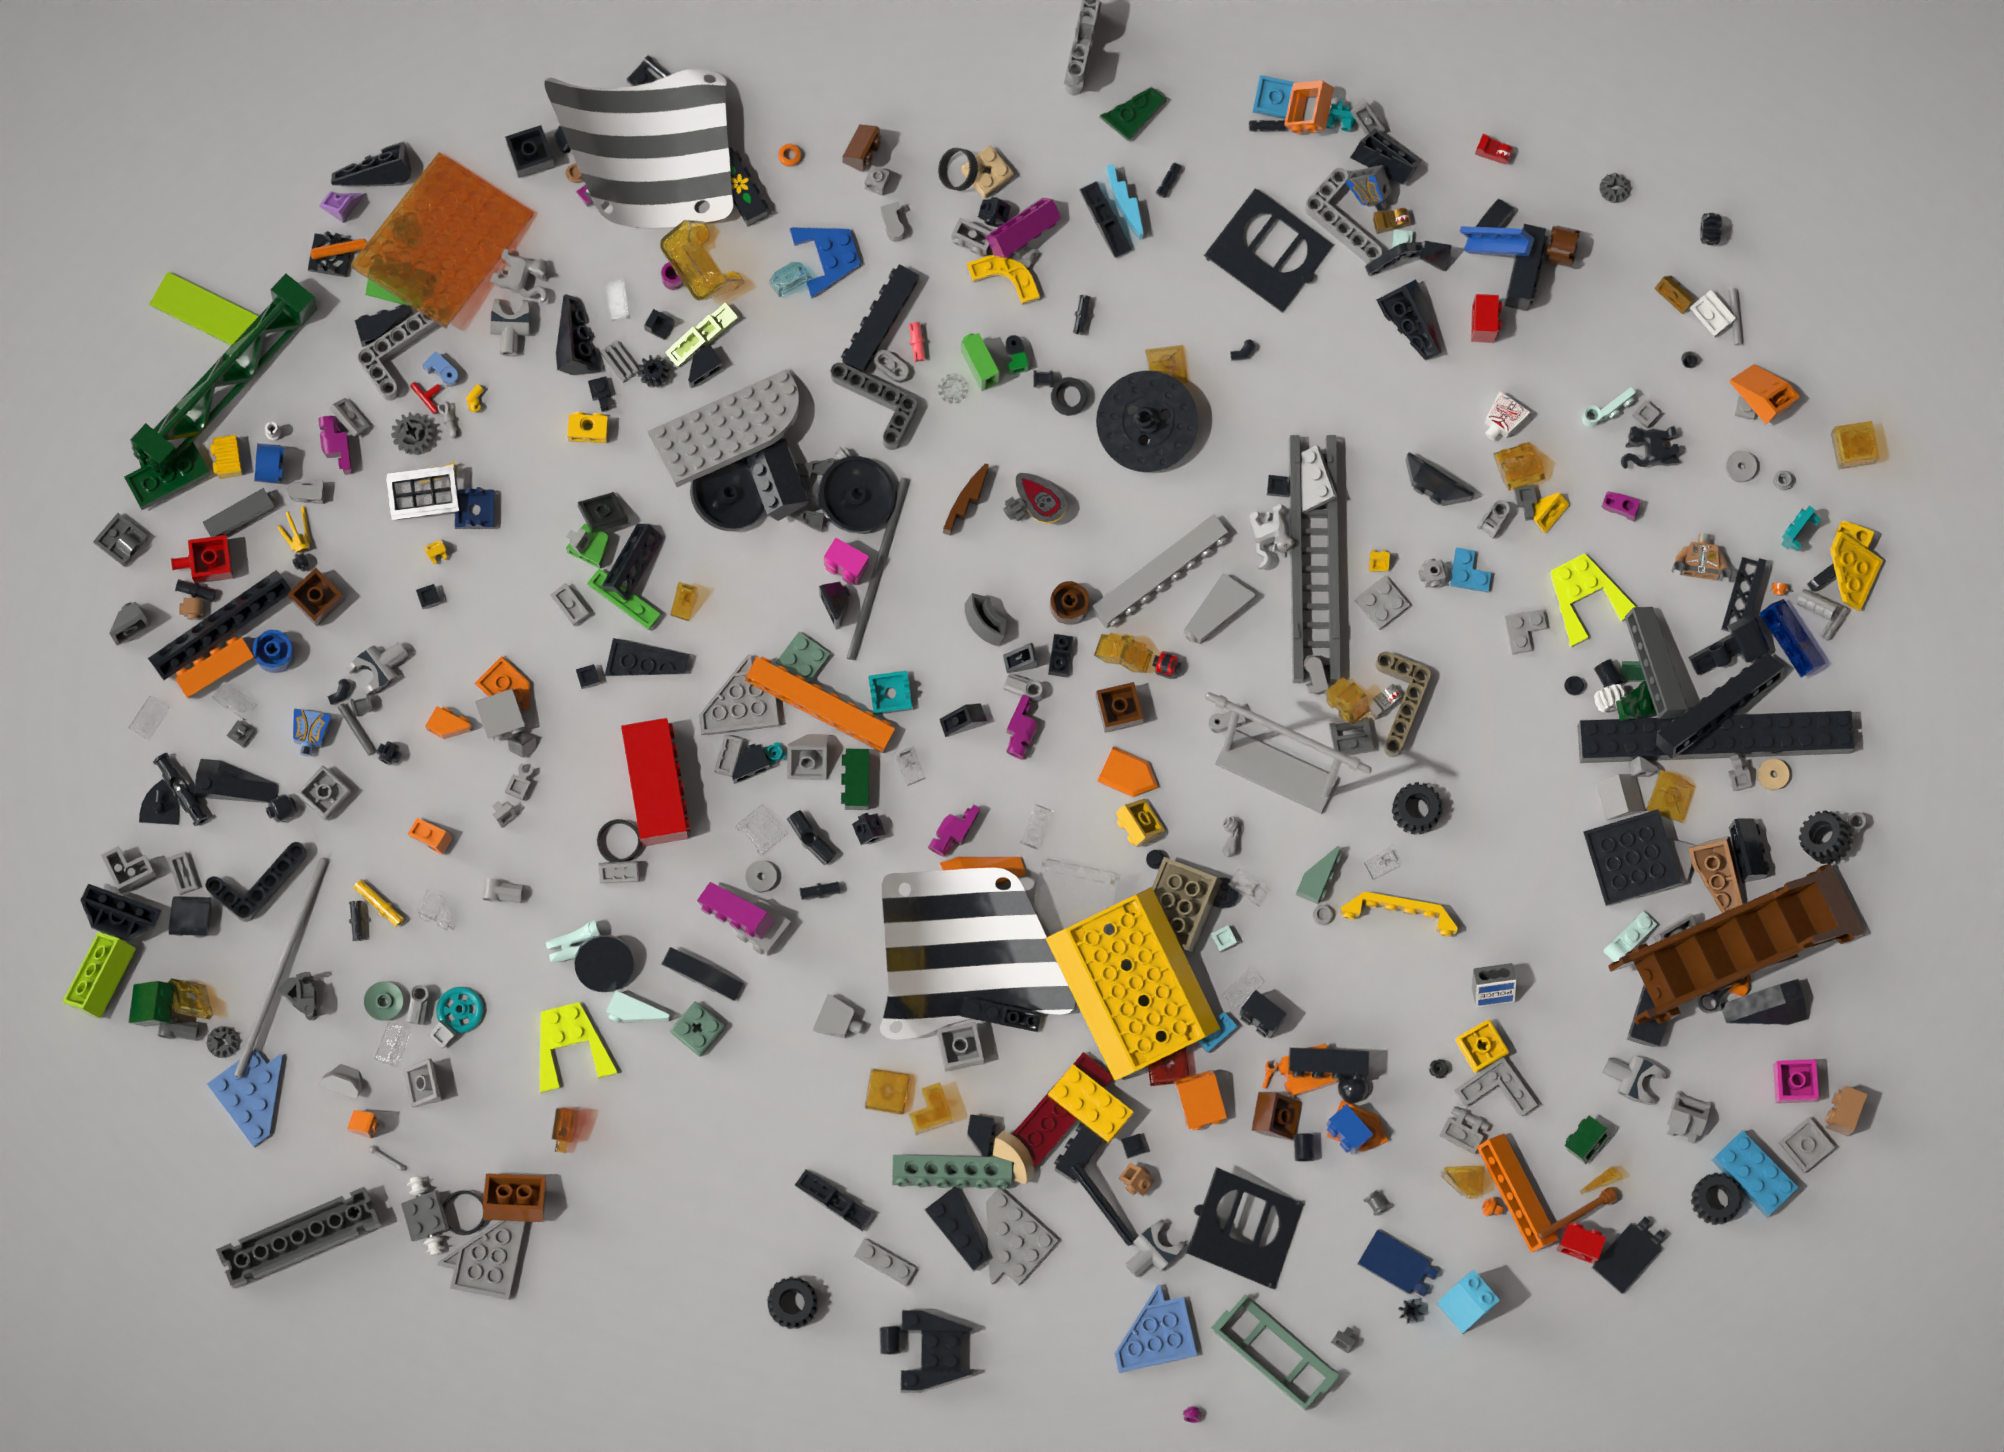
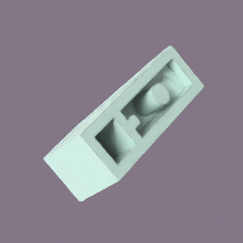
M615 991L606 1010V1014L609 1016L608 1019L615 1023L620 1021L624 1023L668 1022L670 1020V1014L619 991Z

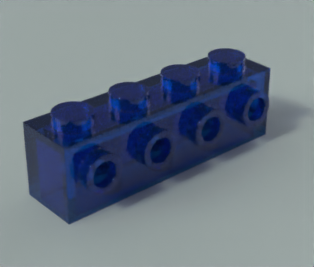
M1784 599L1772 603L1759 613L1801 678L1814 673L1826 664Z

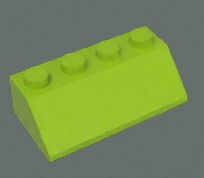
M97 932L62 1002L100 1019L106 1011V1006L114 995L120 979L124 976V971L132 960L136 948L119 938Z

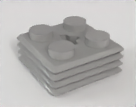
M321 766L297 792L298 797L325 821L352 794L351 790L325 766ZM328 789V796L321 797L320 791Z

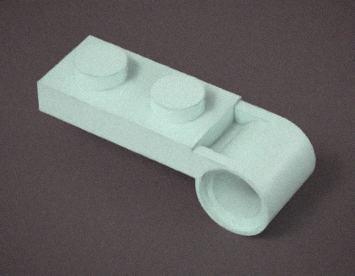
M1630 387L1602 410L1597 406L1587 407L1582 416L1583 424L1587 427H1595L1608 417L1612 419L1619 413L1618 409L1622 406L1626 408L1634 401L1633 398L1636 392ZM1593 413L1597 419L1591 420L1587 417V414Z
M1642 911L1603 952L1613 962L1619 961V958L1625 956V953L1632 951L1657 924Z

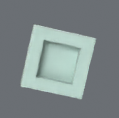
M1393 230L1392 248L1402 243L1412 242L1413 231Z
M1228 925L1210 935L1219 952L1237 944Z

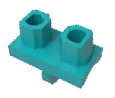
M1343 99L1339 100V104L1331 103L1326 128L1332 129L1334 121L1342 122L1341 130L1350 132L1356 119L1349 111L1350 106L1343 105Z

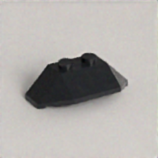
M1409 452L1405 461L1411 486L1414 487L1413 489L1417 493L1427 495L1436 505L1447 506L1471 501L1474 492Z
M89 883L80 900L92 929L127 942L154 929L162 912L160 909Z

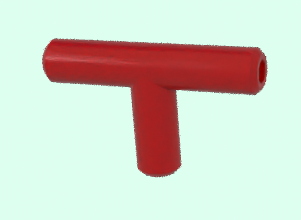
M413 382L410 385L412 390L433 414H437L439 412L438 407L431 398L442 390L440 385L436 384L425 393L417 382Z

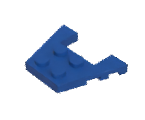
M789 228L794 246L814 241L824 271V276L806 280L811 299L861 266L850 229Z

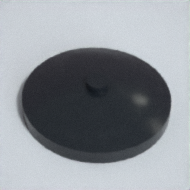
M850 456L836 461L826 470L819 484L818 498L824 515L833 525L846 532L865 533L879 527L890 516L895 503V489L889 474L880 464L866 457Z
M741 459L691 481L690 497L695 511L707 524L719 530H743L751 526L764 510V505L749 465Z

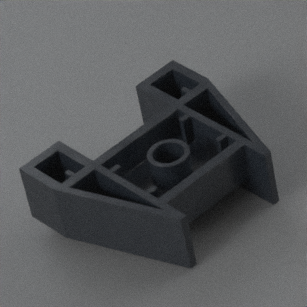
M902 1310V1333H922L921 1371L901 1370V1393H923L972 1377V1371H961L962 1334H972L973 1328L922 1310Z

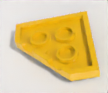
M1837 532L1830 551L1842 602L1855 611H1861L1883 560L1843 532Z

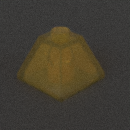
M1183 345L1145 349L1147 369L1149 371L1162 372L1172 376L1180 383H1188Z
M1660 770L1646 811L1650 812L1659 809L1660 816L1683 823L1695 786L1678 775Z
M1484 1166L1444 1167L1441 1171V1177L1461 1196H1466V1199H1477L1478 1196L1483 1194Z

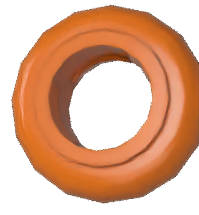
M785 144L779 149L778 159L784 166H795L801 159V151L794 144ZM787 151H793L795 157L793 159H786L784 154Z

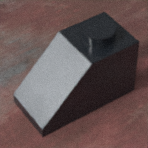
M710 344L706 347L704 345L699 347L693 355L688 378L690 388H693L723 368L722 361Z
M981 703L965 704L939 719L945 737L974 729L987 722Z
M761 744L748 745L742 751L732 775L734 784L770 769Z

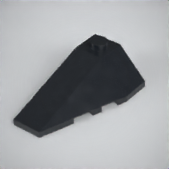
M405 142L381 149V154L375 157L369 155L358 165L352 163L333 172L331 184L374 185L406 182L411 178L412 169Z
M1416 279L1376 299L1385 318L1397 326L1398 332L1404 334L1410 340V345L1424 360L1441 353L1425 296Z
M568 294L563 295L556 347L557 370L570 375L600 372V353L598 348H594L592 342L594 338L593 333L588 331L586 325L588 319L581 299Z
M200 759L194 789L197 798L268 803L270 799L276 797V783L221 760Z
M1798 979L1720 1004L1725 1021L1728 1024L1791 1025L1807 1020L1805 999Z

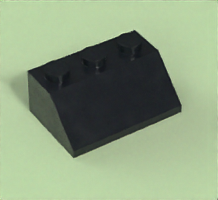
M1754 818L1734 819L1729 826V831L1742 883L1765 879L1768 872H1770L1768 861L1764 860L1765 847L1763 842L1759 840V824H1755Z

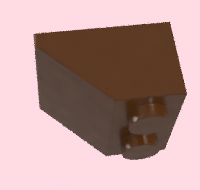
M1258 1092L1251 1131L1294 1141L1293 1136L1296 1134L1302 1102L1276 1092Z

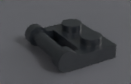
M647 55L626 80L631 86L657 81L645 71L647 67L651 68L661 78L670 76V74L657 65L650 55Z

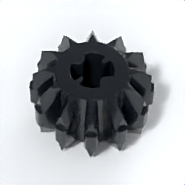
M1704 213L1700 223V240L1702 244L1718 245L1722 235V218L1720 214Z
M649 355V361L643 358V364L638 365V369L641 370L638 372V377H642L641 382H647L648 387L655 383L656 388L659 387L658 382L665 384L664 378H669L670 376L668 373L670 366L666 365L667 361L665 359L660 361L659 355L655 359H653L652 355ZM657 369V371H655L654 374H651V371Z

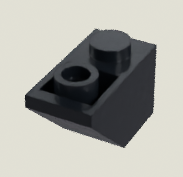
M970 1114L967 1137L981 1157H988V1155H992L994 1143H990L991 1135L995 1136L997 1124L993 1123L994 1118Z

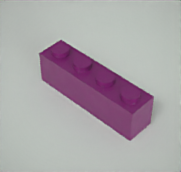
M1041 198L988 234L986 238L994 256L1008 258L1018 248L1025 247L1031 239L1040 237L1044 230L1054 227L1056 222L1062 218L1053 199Z
M709 882L697 899L704 913L708 915L714 914L719 921L723 923L729 922L731 927L738 931L740 929L744 930L743 932L751 938L755 936L762 940L775 921L765 910L712 882Z

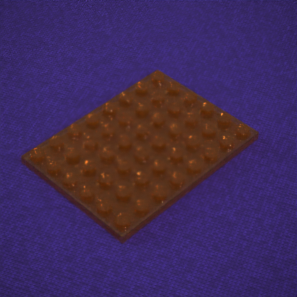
M438 152L351 263V268L439 325L447 328L499 261L504 249L509 248L533 217L534 212Z

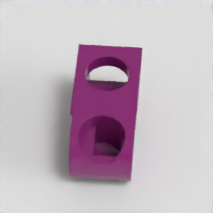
M1608 491L1601 507L1608 512L1616 513L1627 517L1628 520L1635 521L1640 508V500Z

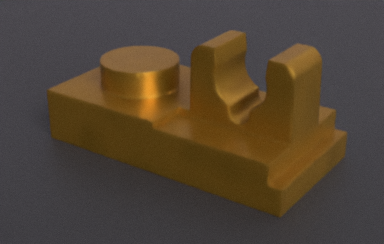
M1664 276L1654 289L1683 314L1695 299L1680 287L1681 284L1679 282L1676 284L1672 280L1673 276Z

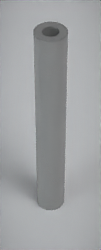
M1731 288L1729 289L1731 313L1736 318L1732 322L1734 345H1741L1737 289Z

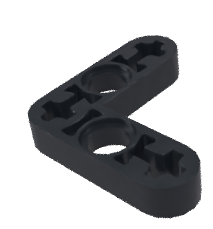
M1422 242L1402 243L1393 247L1365 266L1368 276L1381 273L1401 259L1420 258Z

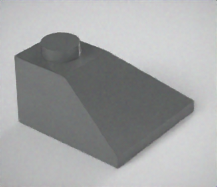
M130 602L125 604L121 611L118 612L109 634L117 646L150 624L137 603Z

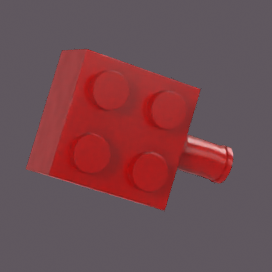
M227 535L188 540V557L171 558L172 570L190 568L194 583L233 578L230 544Z

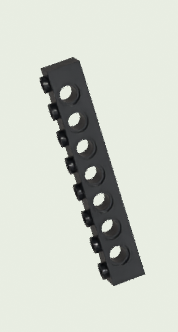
M275 570L154 653L148 660L163 681L288 596L291 588L282 575Z

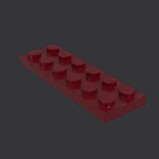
M1084 1052L1073 1063V1065L1104 1089L1113 1079L1107 1071ZM1047 1093L1012 1135L1025 1145L1031 1155L1034 1166L1037 1167L1078 1119L1050 1098Z

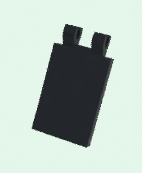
M1646 1216L1643 1217L1636 1227L1630 1223L1592 1267L1596 1273L1620 1294L1629 1287L1661 1250L1657 1244L1666 1234L1659 1230L1652 1238L1646 1233L1644 1229L1651 1222Z

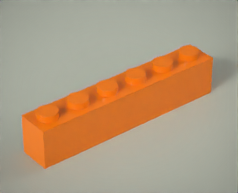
M1503 1133L1488 1139L1477 1146L1530 1252L1533 1253L1559 1240L1555 1232L1544 1239L1537 1237L1538 1232L1549 1227L1551 1224L1505 1134Z

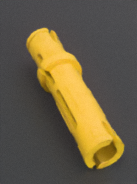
M362 879L354 885L353 889L379 911L380 916L388 919L395 927H398L404 921V917L392 908L393 905L384 901Z

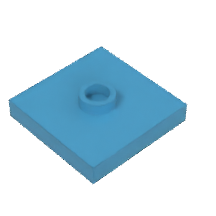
M1260 75L1252 112L1286 119L1293 83L1297 82Z

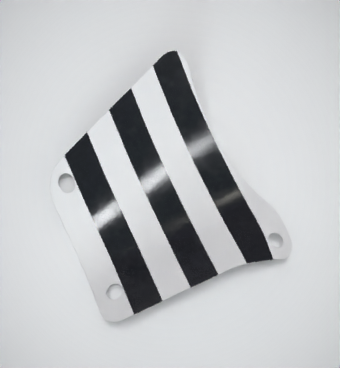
M972 868L892 873L884 877L881 884L888 974V997L880 1025V1032L883 1036L894 1040L917 1038L946 1025L968 1020L969 1018L960 1017L963 997L1047 1014H1068L1074 1009L1075 999L1045 939L1047 937L1020 880L1014 874L1001 868ZM1000 877H1006L1011 881V887L1008 890H999L995 885V881ZM902 883L909 884L911 888L910 894L906 897L899 893V886ZM895 1021H900L903 1024L902 1030L897 1033L890 1031V1025Z

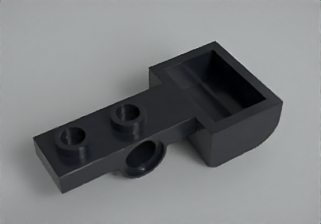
M1753 613L1728 625L1727 628L1730 635L1688 657L1697 675L1715 666L1723 667L1729 664L1732 660L1731 657L1740 654L1741 658L1746 663H1749L1770 650V646Z

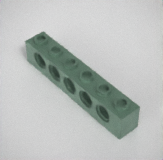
M893 1155L892 1185L899 1187L917 1186L921 1188L927 1186L946 1188L949 1186L957 1188L977 1187L985 1189L992 1187L1006 1189L1011 1188L1012 1161L999 1157ZM909 1171H916V1173L911 1174ZM934 1171V1172H936V1173H935V1174H929L928 1172ZM949 1172H955L956 1174L951 1175V1174H948V1173H949ZM969 1172H974V1173H976V1174H975V1175H969L968 1173H969ZM991 1172H992V1173H995L996 1175L991 1176V1175H988V1173H991Z

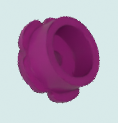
M1187 1407L1183 1411L1184 1420L1189 1423H1198L1200 1417H1202V1413L1199 1412L1197 1407Z

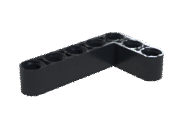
M300 842L291 843L244 897L217 876L208 878L205 887L214 899L239 920L248 922L256 916L305 860L307 856L306 849ZM300 848L302 849L301 855L293 856V850ZM282 863L289 864V868L286 871L279 870V866ZM269 878L276 879L273 886L266 885V881ZM213 883H220L218 890H210ZM262 893L263 897L261 900H253L254 894ZM228 895L235 896V900L232 903L225 902V898ZM242 908H250V912L247 915H240Z

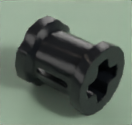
M1034 370L1033 387L1049 386L1053 388V370L1049 372H1037Z

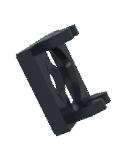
M329 231L324 232V234L315 233L312 249L318 248L323 243L329 241L330 245L353 241V239L342 238L339 233L332 235ZM351 252L345 253V255H336L332 261L323 258L326 265L318 263L317 259H312L310 254L308 271L346 277ZM337 260L343 261L338 267L332 265Z

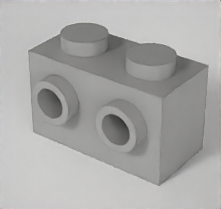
M959 218L951 234L952 240H954L953 243L960 247L967 246L971 248V252L980 256L981 254L987 255L990 249L986 236L991 232Z

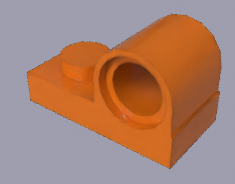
M419 818L415 820L407 833L411 838L426 844L430 849L441 855L444 854L453 839L445 830Z

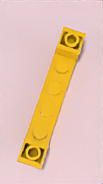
M1365 891L1343 905L1339 913L1343 915V918L1354 920L1355 917L1359 918L1362 903H1365L1367 907L1377 908V906H1383L1385 910L1396 911V909L1404 910V913L1410 915L1422 913L1427 918L1438 916L1436 932H1440L1442 936L1451 937L1456 934L1458 928L1442 905Z

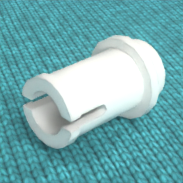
M268 422L265 425L266 437L270 440H277L281 435L277 424L274 422L270 424Z

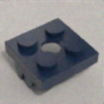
M467 487L466 490H458L460 511L455 512V529H494V490H483L481 487H476V489ZM472 505L480 507L478 515L470 514L469 508Z

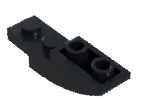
M963 997L960 1017L1038 1032L1042 1014L1040 1012Z

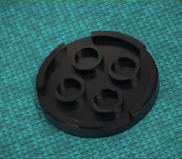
M613 935L593 936L581 944L575 955L574 966L576 975L584 986L596 992H611L621 988L630 979L634 968V960L631 949L622 939Z

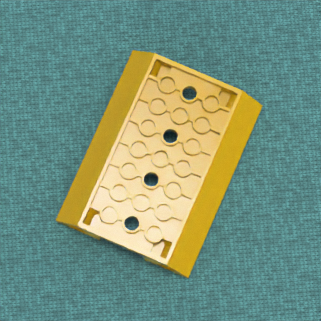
M1152 887L1045 938L1114 1081L1220 1030L1219 1024ZM1106 924L1114 926V933L1112 935L1104 933L1103 929ZM1125 959L1129 960L1132 964L1129 971L1121 968V962ZM1141 995L1149 998V1004L1145 1007L1138 1003ZM1158 1031L1166 1033V1040L1164 1042L1156 1040V1033Z

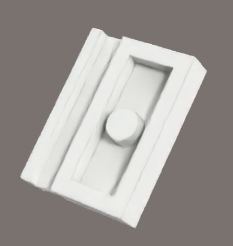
M1712 290L1689 308L1714 337L1736 320Z

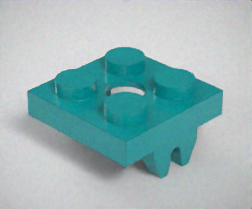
M1810 505L1806 510L1803 508L1800 510L1793 521L1795 525L1791 523L1782 535L1784 540L1781 545L1786 549L1790 547L1798 552L1802 545L1795 539L1808 521L1815 525H1818L1821 521V518L1814 513L1815 509Z
M907 670L868 676L874 715L912 710ZM888 688H893L896 691V696L892 699L887 698L884 694Z

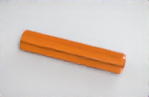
M363 238L313 248L310 251L311 257L315 260L367 249V242Z

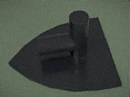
M163 779L156 783L146 794L141 804L139 823L178 825L179 805L176 796Z

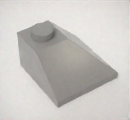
M807 734L788 744L787 779L826 780L827 734Z

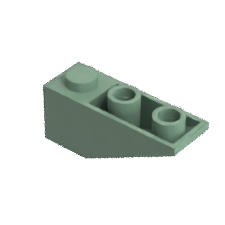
M1337 846L1304 873L1296 892L1297 896L1316 904L1319 899H1324L1327 889L1324 888L1326 881L1331 882L1335 872L1331 870L1333 864L1338 865L1342 855L1339 853L1340 846Z

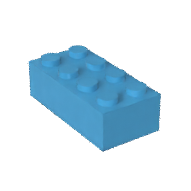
M1743 1130L1711 1160L1723 1173L1727 1174V1177L1732 1176L1734 1178L1733 1181L1740 1184L1738 1186L1739 1189H1742L1743 1194L1766 1217L1771 1215L1798 1188Z

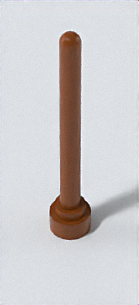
M1610 1187L1601 1191L1599 1198L1538 1232L1537 1237L1544 1239L1597 1207L1616 1202L1617 1195L1615 1191Z

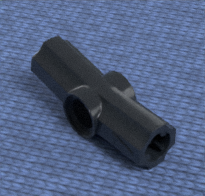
M801 810L796 811L787 818L788 823L800 839L802 846L808 849L824 866L828 864L836 853L818 836V833L812 828ZM807 835H812L815 837V840L812 843H807L804 838Z

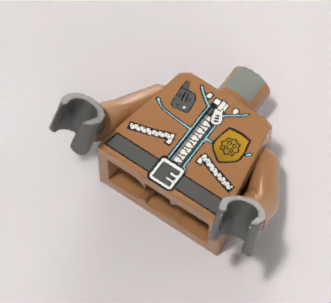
M1706 533L1699 534L1698 542H1691L1689 546L1683 547L1677 554L1671 572L1679 570L1682 576L1717 580L1719 573L1720 581H1723V577H1727L1731 581L1732 571L1728 568L1722 552L1718 551L1717 545L1709 544L1710 535Z

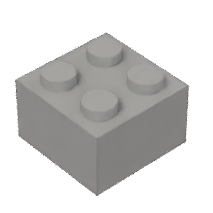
M976 1022L937 1030L945 1072L984 1063Z

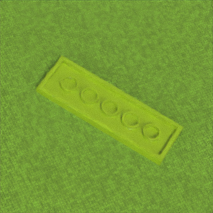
M168 271L149 303L151 307L230 346L258 317Z

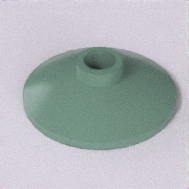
M377 982L366 991L364 1007L367 1013L376 1020L387 1021L393 1019L400 1013L403 1007L402 992L393 983ZM383 999L388 1000L385 1006L381 1005Z

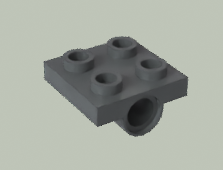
M117 513L93 543L124 567L149 537L125 517Z

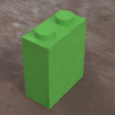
M970 333L963 338L964 340L961 341V352L981 391L999 383V371L980 334Z

